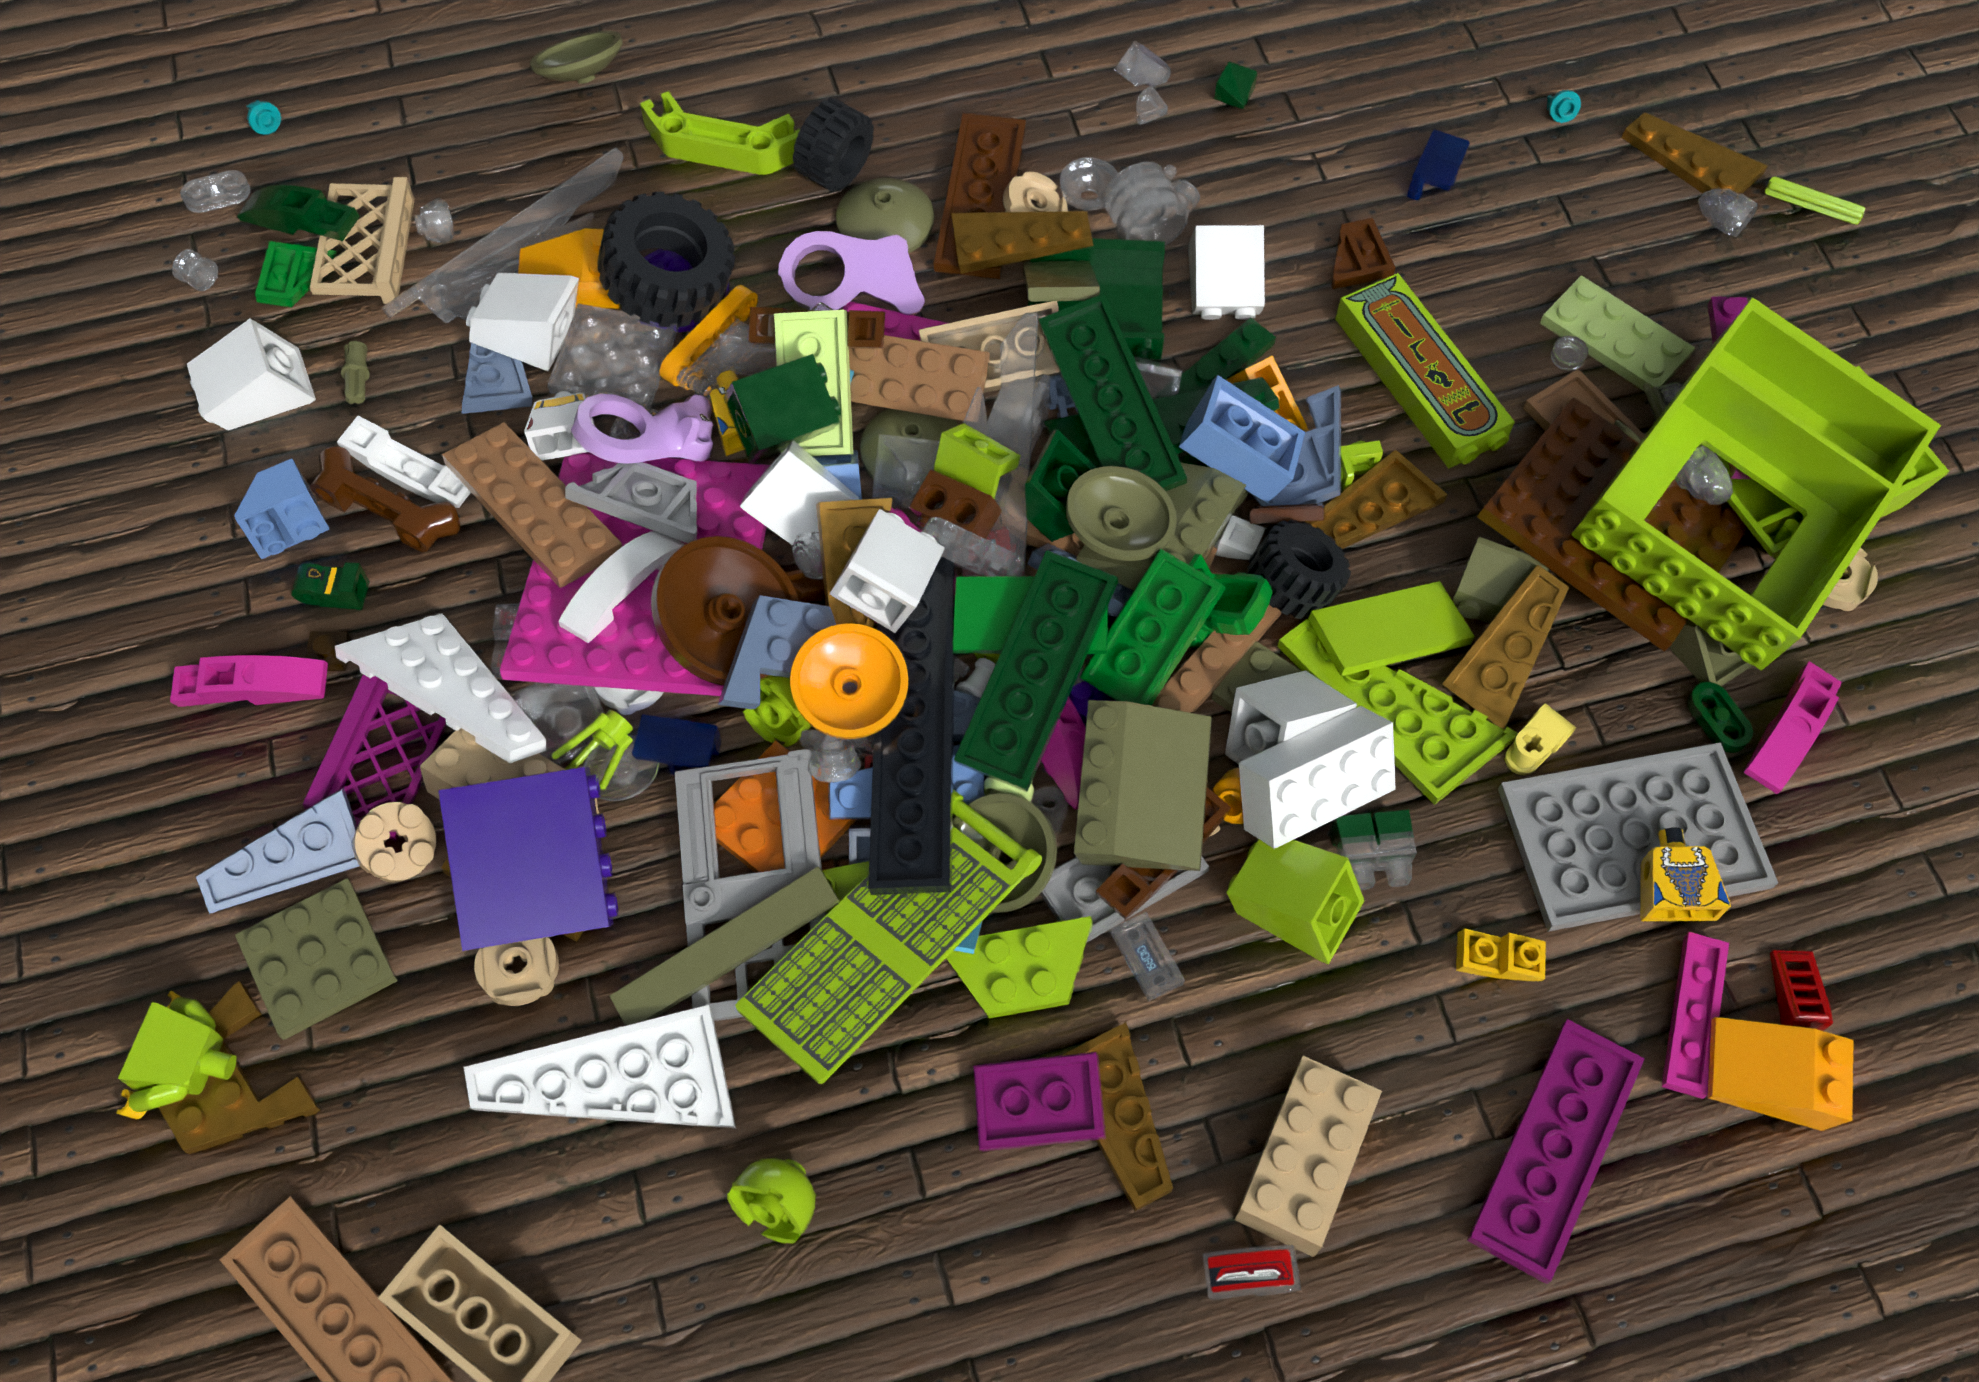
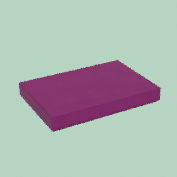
M1097 1052L973 1066L980 1151L1106 1139Z

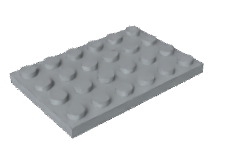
M1721 742L1503 782L1498 788L1548 932L1640 914L1641 862L1652 848L1660 847L1658 832L1666 828L1677 827L1683 829L1686 846H1705L1711 850L1728 897L1773 889L1778 884Z

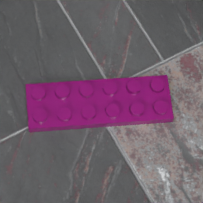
M1568 1019L1562 1024L1469 1234L1468 1242L1545 1284L1552 1281L1645 1058Z

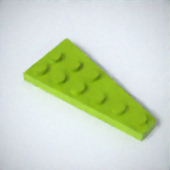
M1307 619L1279 639L1277 647L1301 671L1306 670L1357 703L1356 708L1362 706L1393 722L1395 766L1434 805L1511 744L1518 735V732L1508 727L1504 730L1487 721L1488 716L1477 710L1471 712L1453 702L1451 696L1400 669L1396 672L1387 666H1381L1341 676L1313 626Z

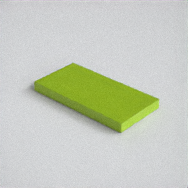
M1440 581L1313 610L1308 618L1341 676L1471 645L1475 637Z

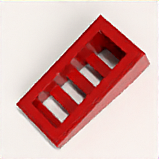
M1772 950L1770 958L1781 1025L1812 1028L1821 1031L1827 1029L1833 1024L1832 1012L1813 951ZM1785 962H1802L1803 969H1787ZM1790 977H1805L1806 983H1791ZM1794 991L1807 992L1808 997H1795ZM1798 1006H1810V1011H1800Z

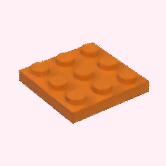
M775 740L758 759L788 755L790 751ZM812 769L820 858H822L857 819L829 820L828 780ZM776 772L740 777L714 804L717 843L755 873L785 869Z

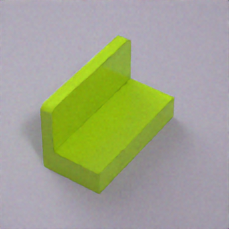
M963 423L941 434L934 471L991 495L995 499L1000 476L1017 469L1021 455Z

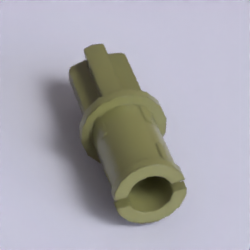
M350 341L344 347L345 365L341 368V376L345 379V400L349 404H362L365 401V381L370 376V371L366 365L368 348L360 341Z

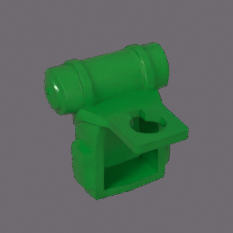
M1195 554L1189 565L1221 583L1226 589L1189 648H1199L1214 631L1220 634L1250 635L1264 617L1273 593L1269 582L1262 576L1239 572L1235 575L1212 574L1203 556Z

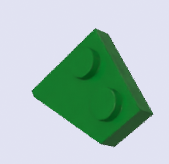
M269 241L255 292L257 303L292 308L310 290L317 248ZM327 251V255L331 259L337 257L336 251Z

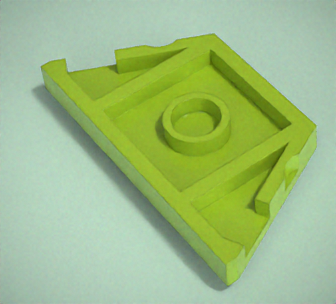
M1091 916L978 936L974 954L953 950L946 959L988 1018L1068 1005L1074 989V981L1084 957L1085 945L1089 933L1092 931Z

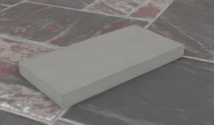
M1076 856L1054 869L1048 884L1040 893L1058 922L1091 916L1093 927L1087 942L1126 920L1095 893L1118 868L1116 866L1082 865ZM1201 857L1200 871L1178 870L1158 892L1128 918L1207 873L1209 865L1204 858Z

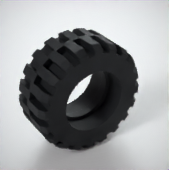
M653 192L652 196H647L644 193L634 196L633 202L628 199L618 205V209L612 211L604 227L597 261L600 282L605 290H609L608 296L616 305L620 303L622 310L628 315L632 316L635 314L640 317L641 322L650 324V321L657 322L659 327H670L671 324H677L678 327L690 325L691 320L695 323L702 321L723 300L735 262L733 240L728 237L729 231L723 222H717L718 217L710 209L704 210L700 202L694 199L688 201L683 199V195L673 193L672 196L665 195L664 192ZM649 248H662L673 251L685 258L693 269L681 272L660 269L644 259L640 251Z

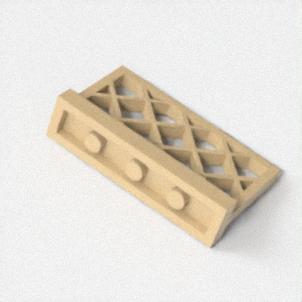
M394 177L392 185L330 183L327 200L337 203L338 195L353 196L355 199L348 203L347 206L355 207L356 210L364 206L369 213L357 220L344 241L320 235L310 284L312 294L381 296L383 303L397 304L414 206V197L407 177ZM377 196L388 197L387 201L377 208L369 203V201ZM376 219L383 223V226L372 234L364 228ZM359 231L365 238L351 247L345 240ZM340 244L346 251L331 259L327 255V251ZM374 245L378 249V253L365 260L359 253ZM354 257L360 265L346 273L340 266ZM334 270L341 276V278L333 283H322V278ZM367 271L374 276L372 284H358L355 279Z

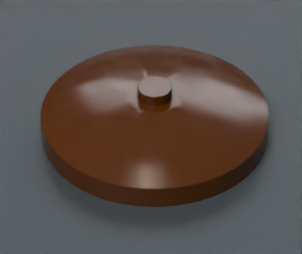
M712 536L689 542L678 549L664 563L653 585L651 609L657 633L671 656L695 676L724 686L754 600L759 595L798 602L799 599L785 571L764 551L736 538ZM760 674V681L771 675Z

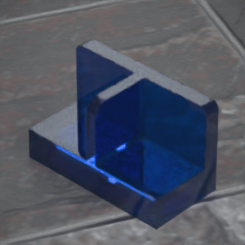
M1433 129L1414 171L1407 197L1419 201L1426 184L1449 191L1456 181L1470 142Z
M642 714L632 755L634 759L665 763L668 765L670 773L675 775V772L679 771L680 766L692 768L709 767L712 754L719 755L722 741L717 725Z

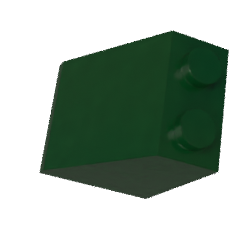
M813 354L731 382L723 399L749 464L785 450L793 440L800 444L833 430L840 422L838 418L841 416L839 403L834 396L830 397L825 385L828 382L826 371L821 362L816 363Z

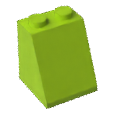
M1259 839L1257 843L1250 847L1247 860L1239 873L1235 874L1230 880L1227 895L1238 915L1328 965L1365 901L1347 857L1296 840H1291L1274 849Z

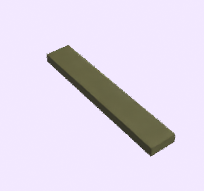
M818 866L610 995V998L625 1026L654 1019L833 908L840 900Z

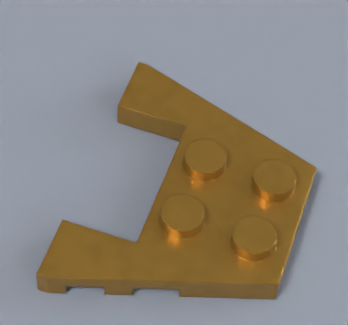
M241 982L234 984L209 1012L215 1020V1031L223 1038L220 1052L232 1054L224 1039L262 1015L246 987ZM237 1062L235 1070L228 1080L209 1076L200 1094H187L181 1101L158 1107L182 1150L188 1154L242 1138L243 1134L264 1127L270 1129L284 1124L286 1120L301 1115L307 1117L320 1111L309 1090L299 1077H296L260 1101Z

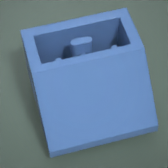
M293 458L258 472L234 515L237 523L261 559L279 554L293 545L305 540H311L319 534L330 530L314 495Z

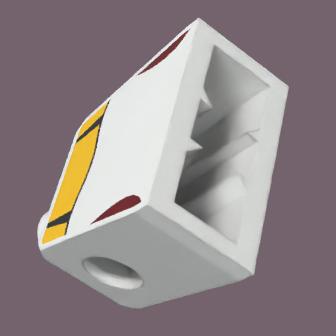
M561 391L553 398L538 400L534 403L525 427V435L529 448L541 461L589 452L580 445L571 431L578 406L586 399L584 393L571 394L567 391Z

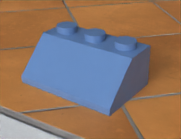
M1217 375L1186 423L1179 447L1211 468H1215L1246 484L1245 489L1249 493L1269 503L1293 480L1305 431Z

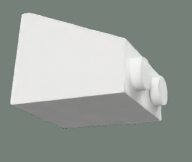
M1195 226L1188 244L1192 314L1201 315V318L1206 320L1220 319L1222 315H1235L1236 319L1248 320L1250 317L1255 318V315H1260L1265 307L1264 226Z
M497 273L491 285H484L478 307L472 306L468 313L466 326L470 327L469 342L549 371L573 327L579 278L565 275Z
M252 319L245 321L187 363L191 377L190 384L197 397L200 415L207 422L215 423L226 430L310 404L316 400L299 348Z
M793 440L748 490L740 507L810 558L816 551L821 553L816 504L819 502L859 500V497Z
M879 509L832 588L830 595L896 633L918 605L945 547L938 544L931 535L925 532H918L906 525L898 515L890 512L886 513Z
M1306 670L1237 687L1225 755L1239 764V762L1355 709L1357 703Z

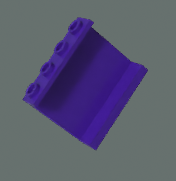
M590 767L438 790L462 951L605 928L614 924L613 917L619 916L618 902L615 892L609 893L607 877L613 876L610 854H603L601 838L607 836L606 823L603 813L597 814L595 798L601 797L600 784L597 774L591 775Z

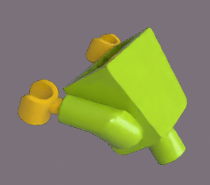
M170 991L167 996L172 1001L167 1007L158 1003H151L118 1077L119 1080L130 1088L138 1091L122 1090L121 1096L128 1099L122 1109H117L116 1114L132 1119H140L147 1110L181 1101L187 1094H200L209 1076L225 1080L232 1076L236 1067V1056L220 1052L223 1038L215 1031V1020L198 1000L184 998Z

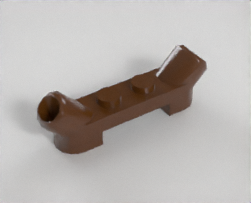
M333 446L326 448L319 454L321 472L310 484V488L327 504L344 513L353 502L393 522L392 524L402 543L421 552H427L437 538L458 534L461 528L456 508L450 501L447 500L419 507L413 504L403 493L398 491L392 493L384 489L375 479L371 477L364 479L356 475L352 455L347 449Z

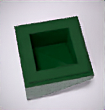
M1228 61L1217 81L1214 99L1244 109L1255 89L1257 71Z

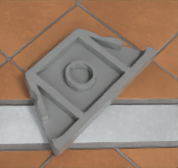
M644 462L617 463L613 468L593 473V481L578 486L575 482H572L565 487V499L686 543L697 540V484L694 480Z

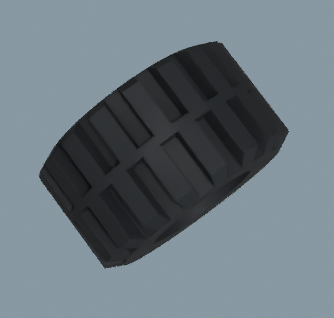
M829 98L827 101H822L818 107L816 106L812 110L798 133L793 154L795 170L831 192L840 191L845 186L847 187L859 174L870 153L874 137V125L871 118L838 99Z
M1297 520L1281 521L1274 525L1251 555L1248 561L1250 564L1247 567L1249 574L1260 575L1269 582L1273 592L1269 605L1273 608H1278L1281 613L1287 616L1292 614L1294 618L1298 619L1303 617L1308 619L1311 611L1328 607L1348 583L1351 571L1348 569L1350 566L1348 559L1343 556L1345 552L1341 547L1337 546L1336 541L1331 536H1327L1323 530L1311 526L1310 523L1304 521L1300 523Z

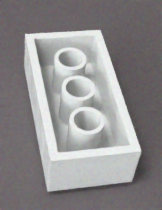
M1360 706L1239 762L1244 830L1275 849L1395 790L1393 722Z

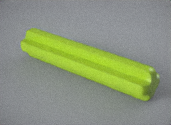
M1776 176L1771 177L1765 189L1767 196L1853 225H1857L1861 221L1865 212V207Z

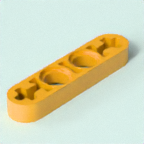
M744 285L736 286L665 357L660 366V377L676 387L682 385L750 316V307L757 306V293Z

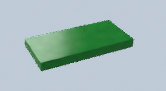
M1160 549L1109 629L1107 654H1094L1080 675V678L1116 701H1128L1152 706L1226 587Z
M1035 576L956 577L954 653L1001 654ZM1108 607L1087 654H1107Z

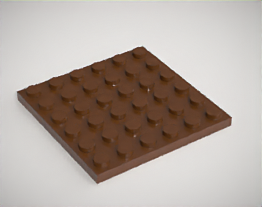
M1573 397L1477 517L1665 652L1673 644L1688 619L1679 615L1674 608L1657 596L1647 592L1642 585L1628 575L1616 570L1611 563L1594 551L1584 547L1579 540L1571 535L1639 444L1622 432L1618 426L1609 423L1596 414L1588 405L1579 402ZM1681 471L1644 519V521L1718 573L1748 528L1733 508L1712 495L1708 489L1699 486Z

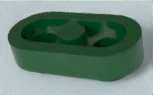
M1703 682L1694 688L1687 699V706L1712 743L1721 742L1724 752L1736 753L1744 749L1752 739L1753 728L1728 692L1722 686L1713 682ZM1701 702L1707 703L1711 709L1705 708ZM1724 732L1729 733L1733 739L1727 737Z

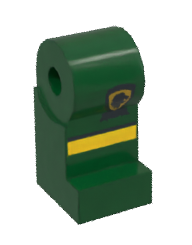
M345 562L344 567H325L313 563H304L299 565L291 596L299 602L319 605L320 607L362 610L370 581L360 563Z

